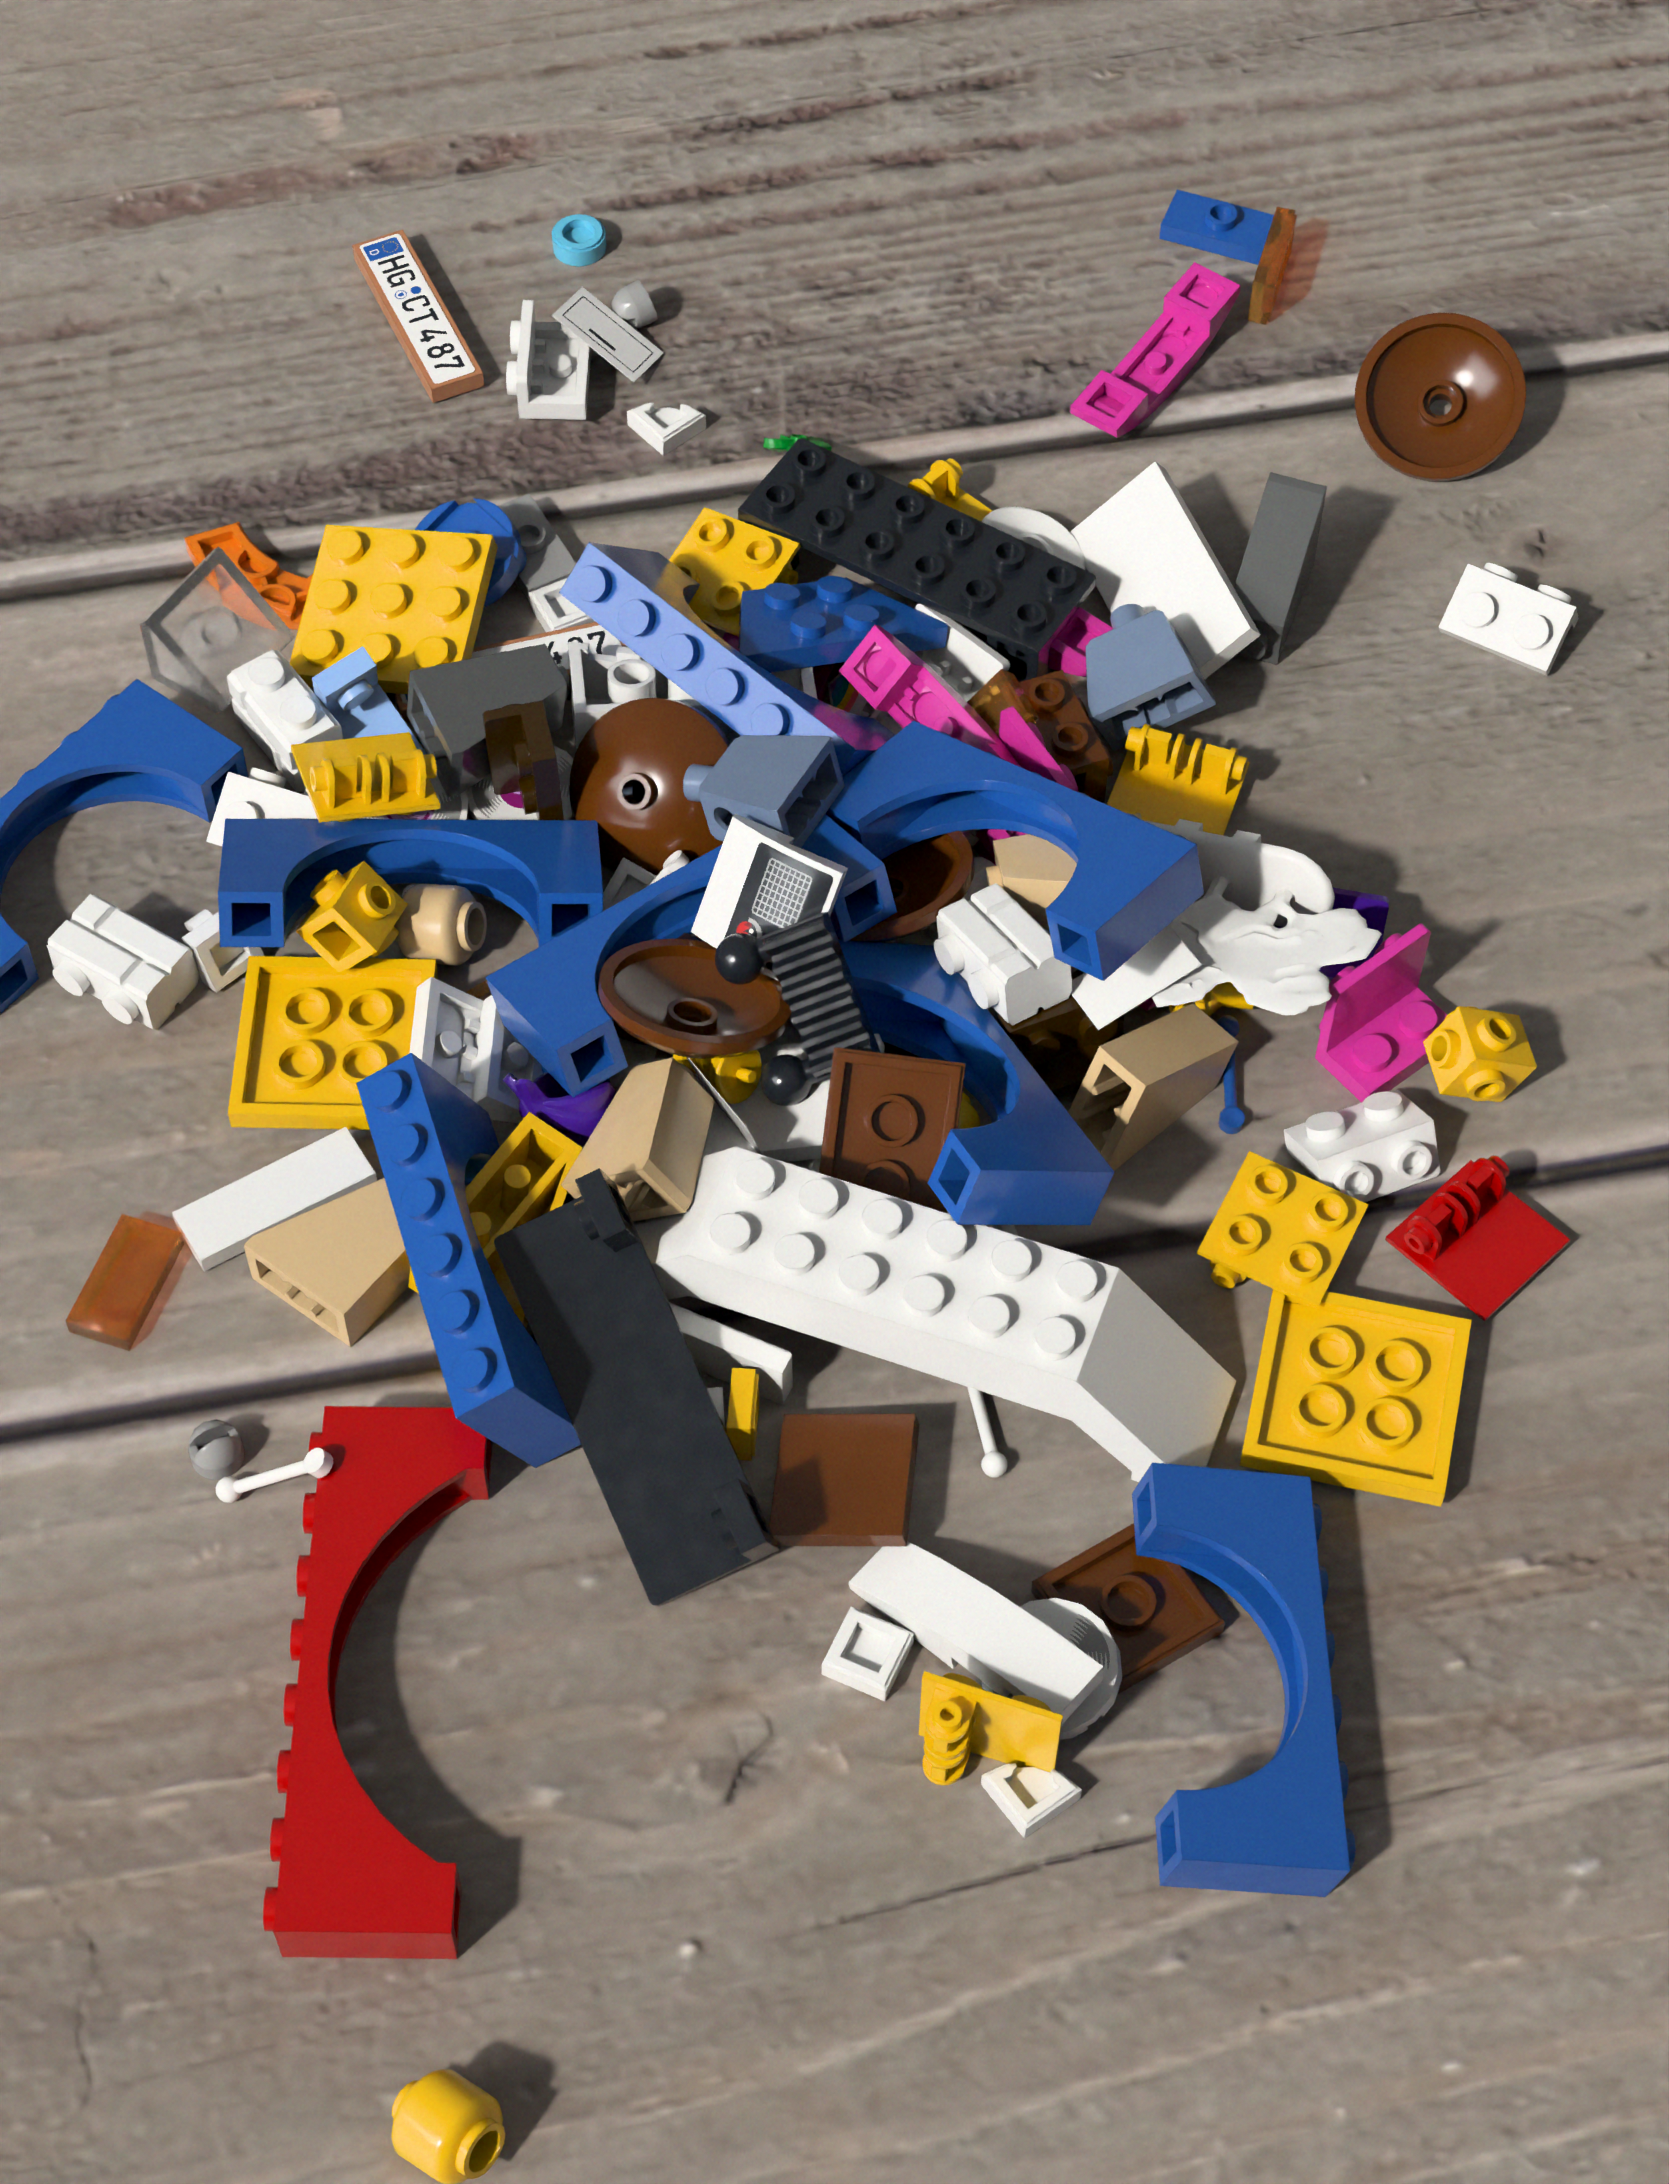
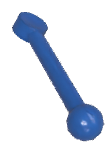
M1222 1016L1216 1022L1233 1037L1239 1033L1240 1025L1233 1016ZM1234 1050L1223 1072L1225 1108L1221 1111L1218 1121L1220 1129L1227 1134H1237L1240 1132L1245 1121L1243 1111L1237 1107Z

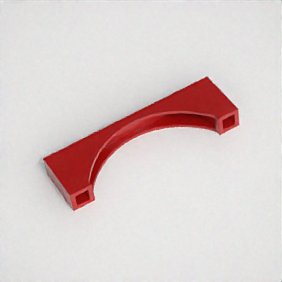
M324 1406L322 1432H311L309 1451L314 1448H321L333 1457V1466L326 1476L317 1478L316 1493H305L303 1502L304 1534H312L310 1555H299L297 1563L298 1597H306L304 1619L294 1618L291 1625V1660L300 1662L298 1682L287 1683L284 1693L285 1726L293 1727L291 1750H280L278 1756L277 1789L278 1793H287L284 1817H274L271 1825L272 1862H280L278 1887H267L265 1890L263 1904L264 1930L266 1932H274L282 1957L457 1959L462 1886L457 1864L438 1863L407 1840L381 1814L360 1786L344 1756L339 1741L336 1723V1685L342 1653L352 1624L368 1594L387 1568L414 1540L440 1519L471 1500H489L493 1441L456 1419L452 1407Z

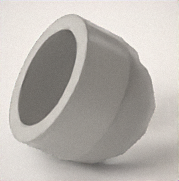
M639 280L624 286L615 294L612 300L613 312L634 329L644 327L658 320L654 305Z
M217 1419L203 1422L194 1429L188 1444L189 1457L194 1470L202 1477L220 1480L223 1477L233 1475L242 1466L245 1458L244 1445L239 1432L230 1423Z

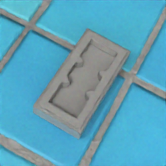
M530 493L498 505L516 526L520 534L522 548L526 552L527 562L525 568L517 575L515 582L529 601V592L568 578L576 562Z

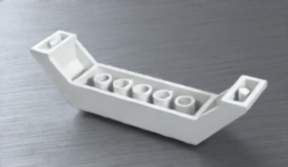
M736 1146L702 1156L692 1203L685 1213L633 1222L668 1300L691 1296L1071 1420L1132 1471L1131 1480L1140 1482L1152 1462L1207 1467L1235 1389L1236 1380L1118 1267L985 1225H957L950 1214Z

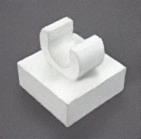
M204 909L184 923L186 929L190 931L182 937L184 944L193 949L202 982L216 993L247 971L249 956H264L261 947H220L219 912L213 915Z

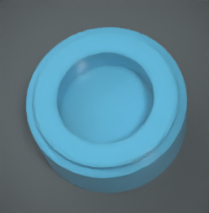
M584 214L570 215L559 220L552 229L554 255L558 260L570 266H587L599 261L606 252V231L604 225L598 219Z

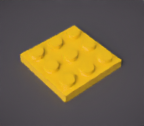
M326 525L289 664L304 682L313 688L312 677L364 646L377 665L378 684L385 693L408 694L410 671L471 659L498 549L493 535Z
M249 956L228 1107L231 1127L342 1129L347 1127L348 1130H370L356 1083L409 1054L417 987L430 977L438 979L436 959L366 958L339 974L322 957Z
M1273 1289L1239 1466L1278 1474L1308 1476L1312 1481L1441 1507L1446 1491L1472 1320L1326 1291L1318 1309Z

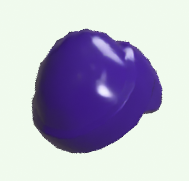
M548 1071L536 1078L534 1082L528 1079H517L511 1073H508L503 1079L506 1085L518 1097L520 1101L519 1114L523 1119L530 1112L581 1147L585 1146L616 1095V1091L610 1082H603L572 1097Z

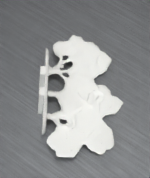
M1179 819L1175 826L1145 821L1175 835H1181L1197 844L1204 894L1170 923V926L1202 965L1152 996L1157 1008L1169 1005L1177 1006L1202 1000L1205 994L1210 992L1216 985L1231 982L1244 995L1246 1003L1281 1015L1303 1013L1307 1011L1309 1006L1320 1005L1332 997L1329 993V980L1327 976L1319 971L1322 966L1366 959L1382 935L1378 930L1367 928L1366 919L1361 917L1356 909L1339 908L1333 910L1335 895L1330 879L1318 864L1302 853L1285 847L1261 843L1260 834L1237 830L1233 837L1203 832V823Z

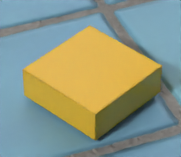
M732 1368L727 1434L739 1460L752 1461V1456H755L760 1405L759 1374H756V1369Z

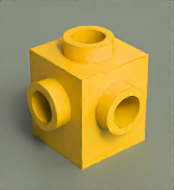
M363 861L343 875L338 870H333L315 886L310 894L315 903L296 929V932L327 963L341 974L369 956L374 958L380 955L392 944L399 933L394 925L408 904L383 878Z
M1458 1006L1423 1041L1439 1093L1442 1095L1470 1098L1473 1101L1501 1103L1537 1068L1520 1016L1515 1014L1482 1010L1472 1006Z

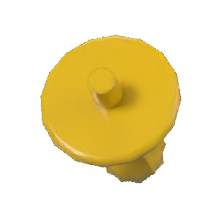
M758 1050L728 1058H690L715 1090L729 1104L742 1103L749 1098L757 1088L761 1077L762 1062ZM673 1054V1058L677 1062L685 1065L696 1074L687 1057Z

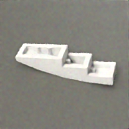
M908 1541L907 1547L883 1546L848 1582L849 1588L897 1626L913 1632L916 1641L952 1669L961 1664L1001 1696L1007 1697L1012 1693L1014 1696L1024 1695L1042 1701L1052 1712L1063 1715L1062 1725L1104 1679V1669L1101 1664L1049 1626L992 1588Z

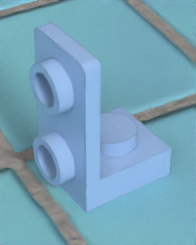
M364 646L312 677L314 694L341 725L343 739L410 732L416 748L421 749L423 754H426L378 684L377 665Z

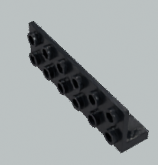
M802 438L792 445L738 508V520L798 542L804 549L987 635V645L1010 663V668L1004 680V684L1009 686L1048 674L1050 644L1095 588L1096 576L1093 573ZM799 550L790 562L792 570H795L799 565Z
M598 1168L575 1179L582 1195L581 1197L496 1237L494 1245L647 1597L652 1605L662 1606L778 1551L779 1548L617 1185Z

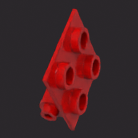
M1494 1155L1488 1159L1479 1158L1475 1162L1470 1160L1385 1238L1389 1244L1483 1321H1486L1570 1242L1566 1235L1505 1188V1178L1509 1175L1510 1171L1507 1164L1501 1158Z

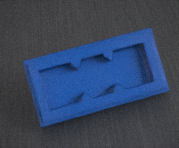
M1177 189L1161 223L1159 239L1262 266L1277 233L1280 216Z

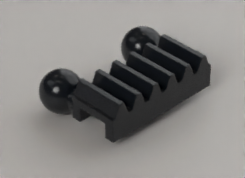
M828 912L814 915L765 934L760 938H755L746 933L731 934L720 942L715 952L717 971L726 981L737 985H744L755 981L763 973L766 963L773 962V974L781 983V995L790 1007L792 1024L800 1033L802 1050L809 1057L802 1060L794 1055L783 1054L772 1058L765 1065L761 1073V1087L766 1097L777 1105L792 1106L800 1103L809 1094L812 1084L830 1078L834 1047L881 1053Z

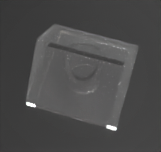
M220 547L215 548L139 624L152 678L216 714L224 712L232 703L231 699L233 697L230 694L227 676L232 670L270 650H279L281 652L296 637Z

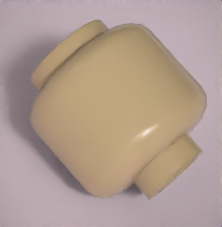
M416 884L404 893L402 899L408 905L394 927L399 931L395 941L398 942L401 952L407 959H436L437 965L457 966L466 962L474 951L481 948L486 936V913L480 902H476L475 897L467 888L456 885Z

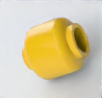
M435 2070L419 2080L408 2083L399 2092L394 2101L391 2138L396 2153L441 2184H459L467 2179H477L484 2175L499 2157L505 2141L500 2103L489 2093L453 2070Z

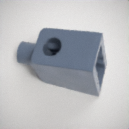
M1122 605L1111 614L1110 621L1113 630L1091 639L1085 647L1089 718L1114 751L1125 746L1131 726L1142 729L1144 724H1149L1152 729L1161 730L1216 705L1215 698L1187 646L1163 611L1154 610L1145 614V610L1140 605Z
M743 735L733 740L715 766L692 764L686 770L683 779V792L686 799L701 802L710 833L717 840L724 841L732 817L738 814L793 837L792 845L799 848L803 846L845 787L833 741L829 736Z

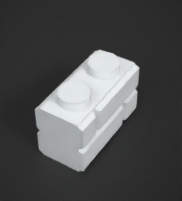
M270 650L232 670L227 676L229 691L233 697L231 701L234 715L276 768L283 771V776L287 778V781L296 792H304L305 785L291 752V745L343 739L342 728L279 650Z
M995 883L972 894L969 901L963 898L939 910L936 916L938 939L934 941L937 959L948 974L952 975L958 972L968 982L970 992L981 1008L988 1009L993 1007L1007 1023L1013 1026L1036 1015L1040 1007L1046 1010L1069 999L1072 992L1071 966L1054 958L1050 934L1001 886Z
M90 894L72 913V919L70 921L66 919L48 939L47 948L54 968L53 976L56 981L73 995L81 996L86 991L100 999L105 1009L114 1018L125 1024H131L135 1019L152 1030H158L175 1011V1005L177 1003L181 1004L194 990L200 978L193 949L95 894Z

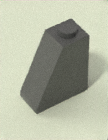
M1270 472L1234 586L1236 593L1261 635L1237 655L1246 659H1256L1274 665L1278 664L1314 566L1327 486Z
M546 644L410 671L407 716L426 754L434 755L437 776L447 796L460 795L491 774L482 717L485 711L502 708L509 704H525L543 700L552 734L562 727L565 701H569L571 698V683L566 669L562 665H556Z

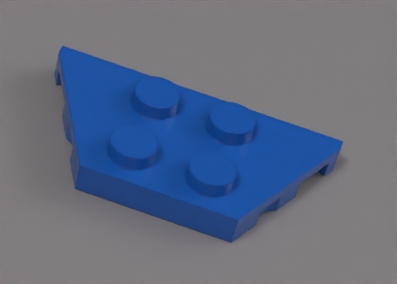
M825 576L816 582L794 585L772 583L764 589L742 591L738 649L742 655L769 673L846 662L874 625L884 628L913 652L945 648L948 626L938 619L847 577Z

